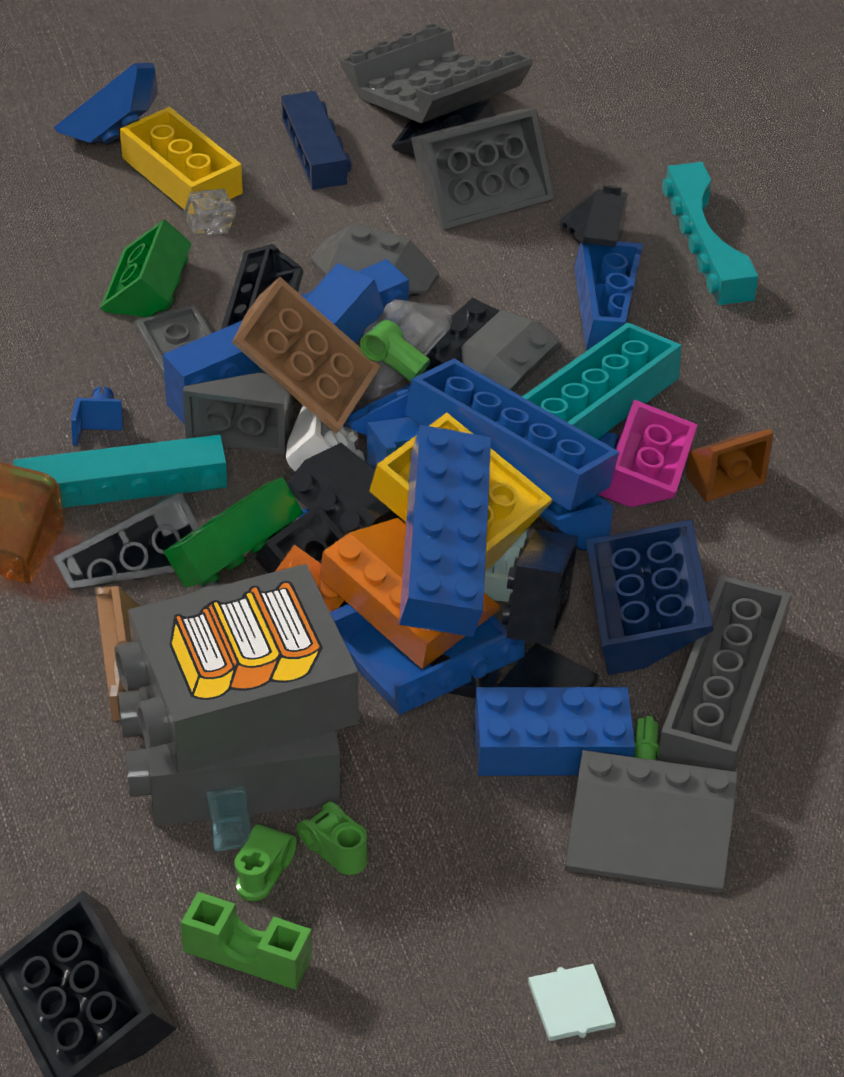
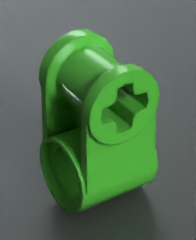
M328 801L322 806L320 813L309 821L303 819L297 824V832L302 842L310 850L316 852L330 863L338 872L354 875L366 868L368 863L366 830L347 816L335 803Z
M261 824L255 825L247 842L234 861L235 870L239 874L236 881V890L241 898L247 901H260L270 894L280 875L287 869L293 859L297 845L295 836Z

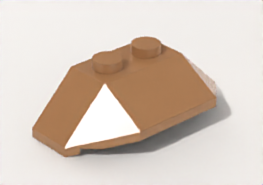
M119 586L96 587L97 609L112 721H118L121 719L118 692H126L118 672L114 647L131 642L128 610L140 606Z

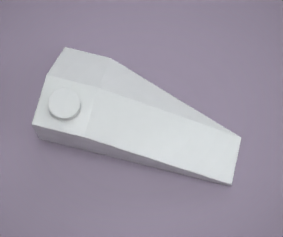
M304 405L302 406L288 439L286 452L287 462L295 472L305 459L339 443L344 444L365 461L363 452L359 449L356 450L354 442L358 439L357 431L342 426L340 431L335 433Z

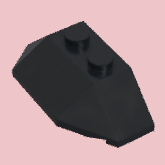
M273 244L244 251L221 329L242 321L258 296L279 277L298 292L304 272L302 267L289 256L280 252Z

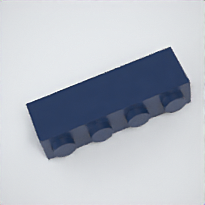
M316 90L281 96L282 122L311 189L315 190L347 184V172L351 171L350 157L348 153L343 152L342 139L335 134L333 119H328L325 102L320 101Z

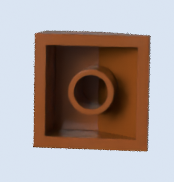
M771 429L749 432L691 450L688 456L686 477L705 502L766 483L774 433Z

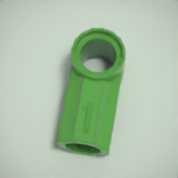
M381 321L361 338L360 347L368 359L376 362L383 360L410 382H412L413 378L421 375L430 363L429 358L403 339L400 327L392 321Z

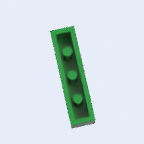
M281 477L262 485L163 552L185 588L199 584L201 587L207 582L218 580L220 577L217 572L224 567L228 571L245 561L243 554L249 550L252 553L261 550L269 540L268 537L274 533L277 535L291 525L293 520L303 514V511L284 478Z

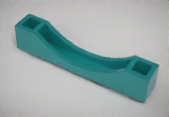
M703 162L667 166L666 179L662 180V191L664 196L668 197L671 202L672 214L678 217L681 233L685 234L688 239L690 253L695 254L697 258L699 272L704 273L708 292L713 293L718 305L755 301L758 274L749 256L735 250L722 241L712 231L705 219L703 212L709 204L711 178Z

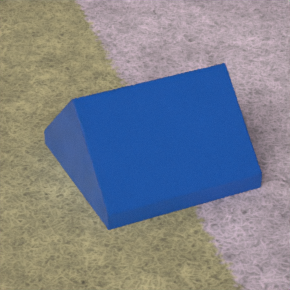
M339 263L330 270L305 298L354 343L361 338L385 310L375 280Z

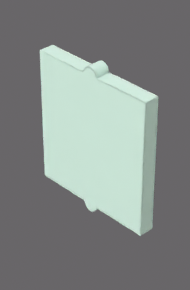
M594 964L566 970L563 967H559L557 972L529 977L528 983L549 1041L576 1035L584 1038L586 1033L615 1027L616 1022Z

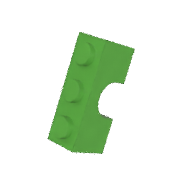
M197 892L181 921L183 952L295 990L312 960V929L273 916L267 930L258 931L248 927L238 918L235 903L201 892Z

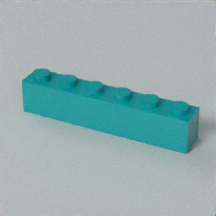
M221 435L13 460L20 513L171 495L177 492L188 493L227 488L226 460Z

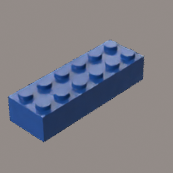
M452 359L412 379L405 415L417 421L419 425L429 426L445 413H448L473 434L491 437V449L549 495L552 501L559 507L571 511L610 487L619 451L460 361Z
M420 425L411 452L399 625L473 637L483 612L491 437Z

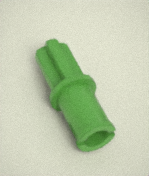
M652 716L639 718L636 721L633 756L635 758L656 760L658 758V723L653 721L654 718Z

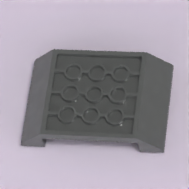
M437 23L427 24L423 26V30L418 32L402 33L398 36V39L393 41L377 42L373 48L368 50L352 51L350 56L340 59V65L360 99L419 123L429 121L519 87L533 64L531 57L519 54L518 51H507L501 55V58L483 61L476 60L472 56L459 54L454 48L452 30L441 27Z

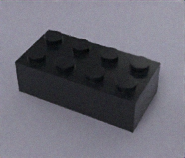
M535 529L531 539H525L524 546L520 548L519 555L515 557L513 567H510L508 573L507 589H511L513 592L510 593L508 603L504 605L502 625L508 626L506 638L545 645L552 644L569 605L578 536Z

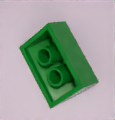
M166 219L156 224L123 249L100 309L108 313L150 317L159 310L161 312L165 311L174 300L172 295L182 279L180 274L182 268L189 260L187 255L192 243Z

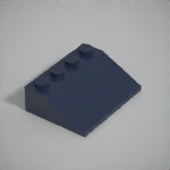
M693 520L586 539L601 644L609 675L646 668L714 631Z

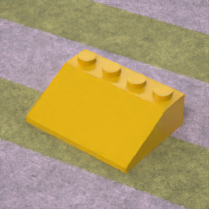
M445 413L429 425L431 427L473 434L448 413ZM416 436L377 464L369 492L405 522L407 520L411 452ZM490 449L485 571L505 554L552 502V498L492 449Z

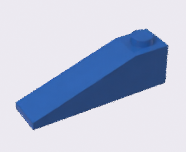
M598 495L571 511L559 507L552 501L540 514V517L555 532L578 536L577 549L588 551L586 539L610 535L613 505Z

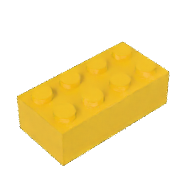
M170 106L120 128L122 158L192 217L243 194L242 164Z

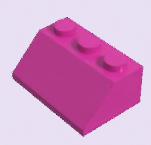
M634 400L614 448L620 453L611 485L598 495L629 507L674 498L698 424Z

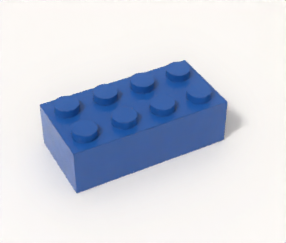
M476 687L474 727L478 776L579 775L583 750L628 757L634 756L635 742L628 687Z

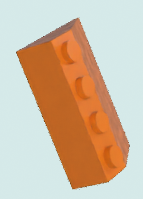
M395 518L348 533L323 551L320 579L421 669L425 668L465 637L464 635L399 625L406 534L405 523L399 518ZM485 592L483 612L477 627L500 609V605Z

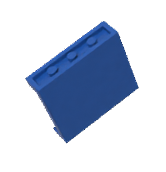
M349 604L330 612L357 670L399 715L471 682L472 675L475 678H481L488 672L491 673L525 657L524 641L506 638L507 629L492 615L476 628L473 637L465 636L442 654L449 656L450 659L431 667L430 663L421 669Z

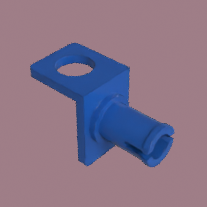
M98 386L94 389L92 398H76L71 415L73 446H78L82 429L122 430V401L114 399V393L109 387L104 386L103 394H100L101 386Z

